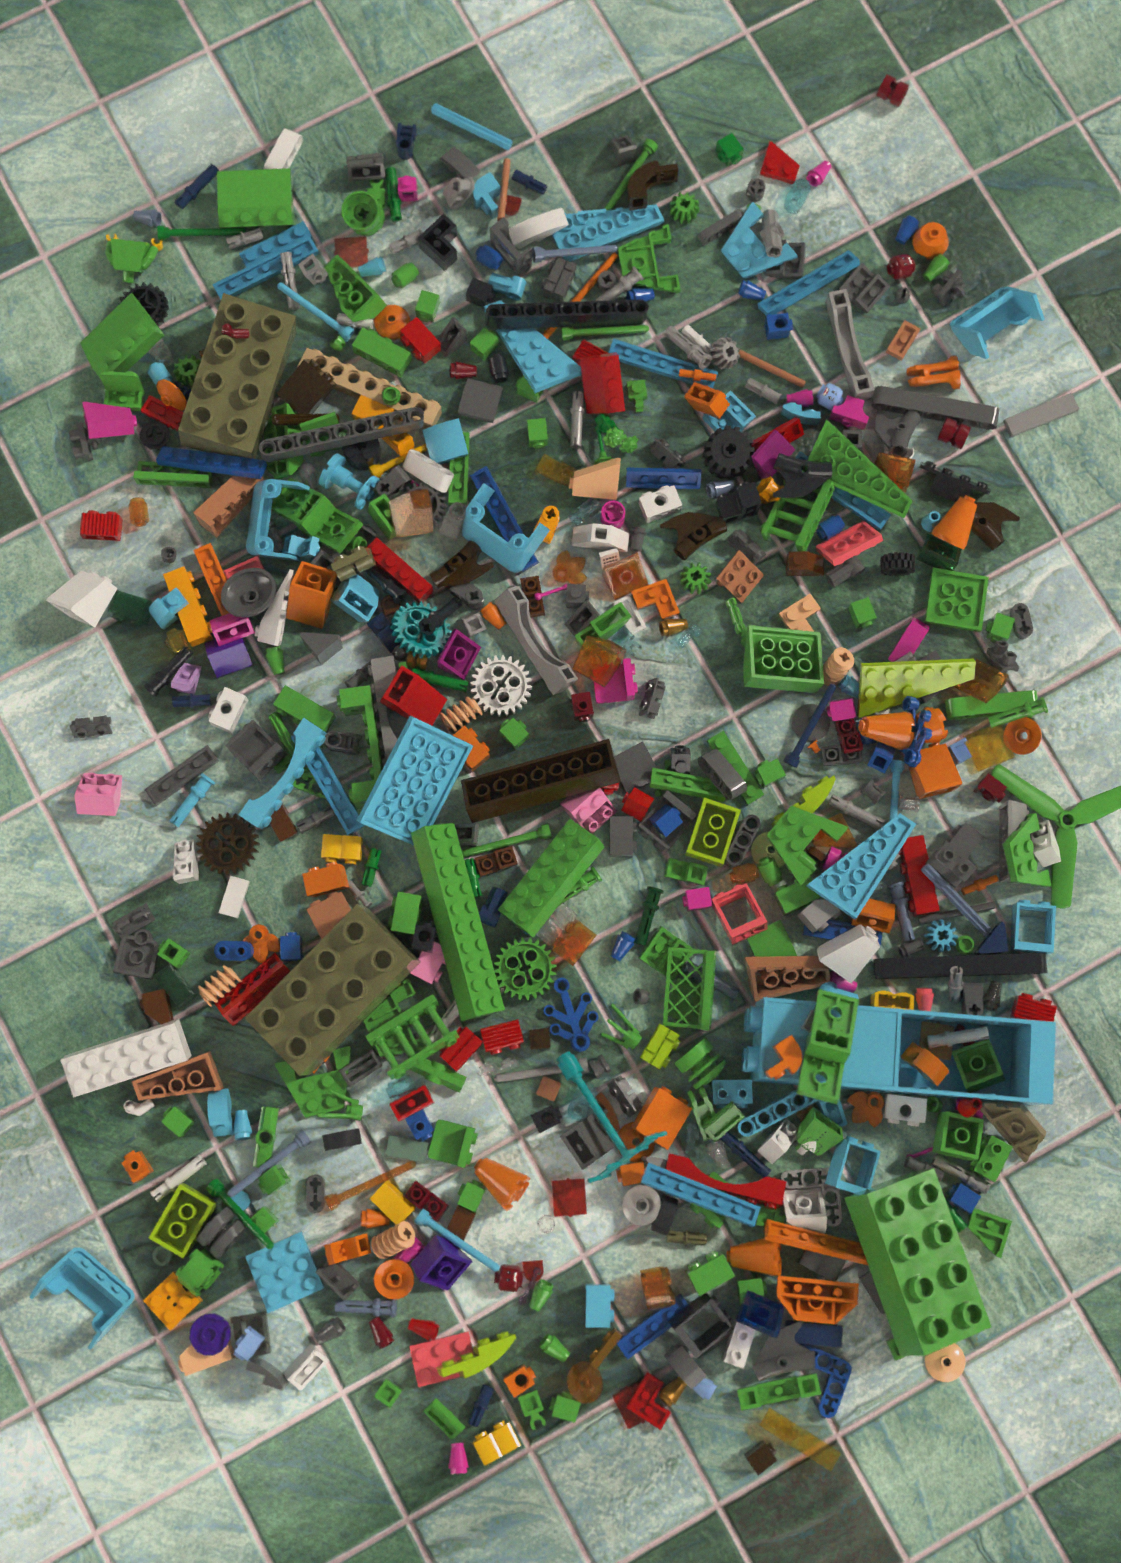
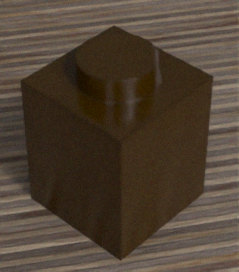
M549 1028L529 1030L531 1051L551 1048Z
M764 1440L744 1454L757 1475H760L778 1461L774 1456L777 1454L771 1443L766 1444Z

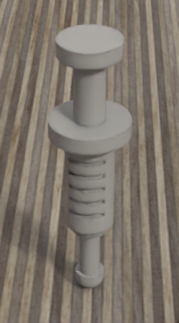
M348 880V889L355 896L354 900H360L367 908L371 907L372 902H368L364 898L365 892L360 891L352 881Z

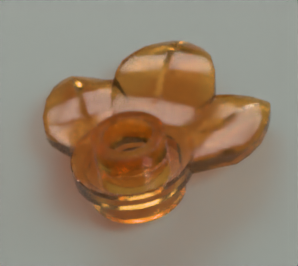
M567 550L561 552L556 559L557 565L552 572L553 578L560 583L567 581L570 584H581L585 582L587 577L582 573V570L585 567L586 559L583 557L571 558ZM560 571L565 572V575L559 576L558 573Z

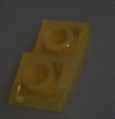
M546 454L542 455L535 469V472L569 487L570 478H574V471H577L563 461L560 463Z

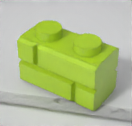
M659 1023L639 1058L658 1070L662 1067L666 1068L671 1060L668 1055L671 1050L676 1051L681 1042L678 1040L680 1035Z

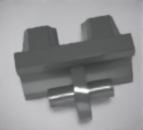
M957 269L955 273L947 270L942 278L946 284L944 286L936 284L933 287V295L939 298L940 305L945 306L950 299L954 300L956 297H964L965 290L963 288L965 284L961 278V270Z
M78 423V428L68 431L72 443L81 441L80 446L72 447L74 457L76 459L86 458L88 461H92L93 455L90 445H92L93 450L98 449L97 444L101 443L102 439H89L87 429L84 428L83 423Z
M1005 640L996 641L994 647L987 649V654L994 662L992 669L996 674H1006L1009 670L1018 672L1019 665L1016 663L1017 655L1007 650L1009 644Z

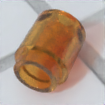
M132 498L128 505L130 522L136 527H143L150 521L147 503L144 498Z
M746 863L731 868L732 872L729 873L732 884L736 883V885L750 883L759 878L755 863Z

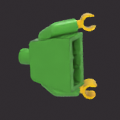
M107 234L106 239L108 242L105 255L115 270L123 271V282L134 283V272L144 273V270L148 269L154 261L158 251L163 249L162 240H160L159 244H155V238L151 239L152 246H150L146 242L118 239L116 234H114L115 236L112 239Z

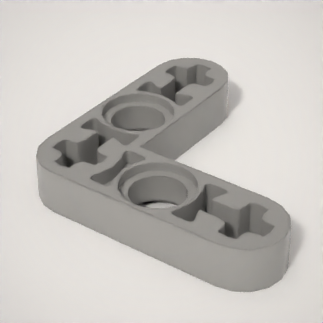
M829 1168L787 1170L781 1174L780 1180H784L789 1173L791 1177H798L797 1173L800 1172L799 1179L801 1185H798L799 1181H792L791 1185H788V1182H786L785 1188L821 1187L827 1216L831 1215V1211L826 1209V1205H837V1209L833 1208V1214L837 1215V1219H834V1223L827 1219V1225L835 1227L841 1223L840 1189L825 1184L826 1179H820L821 1184H818L819 1177L817 1171H820L819 1175H827ZM807 1172H811L814 1175V1181L811 1184H807L804 1181V1175ZM829 1191L834 1192L836 1195V1199L832 1203L827 1202L825 1199V1195Z

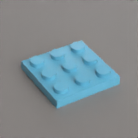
M302 1231L274 1243L272 1249L265 1247L245 1256L267 1313L325 1288L321 1277L316 1273L318 1269Z

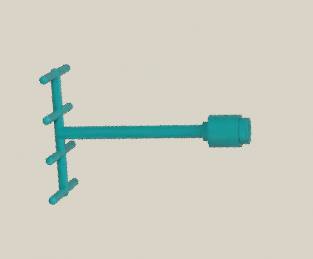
M568 1051L557 1058V1066L566 1080H572V1082L577 1084L623 1156L616 1162L607 1164V1169L599 1175L588 1178V1183L611 1177V1172L621 1165L629 1163L630 1158L638 1152L647 1150L649 1148L648 1145L657 1138L667 1135L666 1131L645 1136L642 1143L628 1150L582 1079L584 1069L575 1055Z

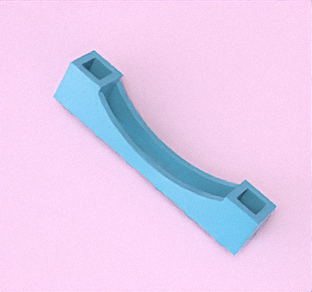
M305 718L302 719L293 733L296 736L295 749L284 775L267 793L255 800L249 799L239 813V816L257 828L263 829V827L269 825L272 820V814L274 811L279 810L283 803L282 799L292 791V784L296 778L299 779L302 776L304 766L307 762H311L315 756L314 751L326 739V732Z

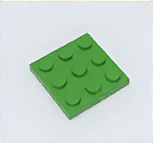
M933 568L924 623L981 632L989 577Z

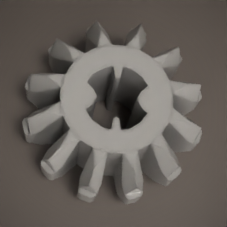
M729 337L718 338V340L712 343L713 348L709 350L714 360L713 365H717L718 369H729L738 363L737 359L740 357L738 354L740 348L736 347L737 342L732 341V338Z

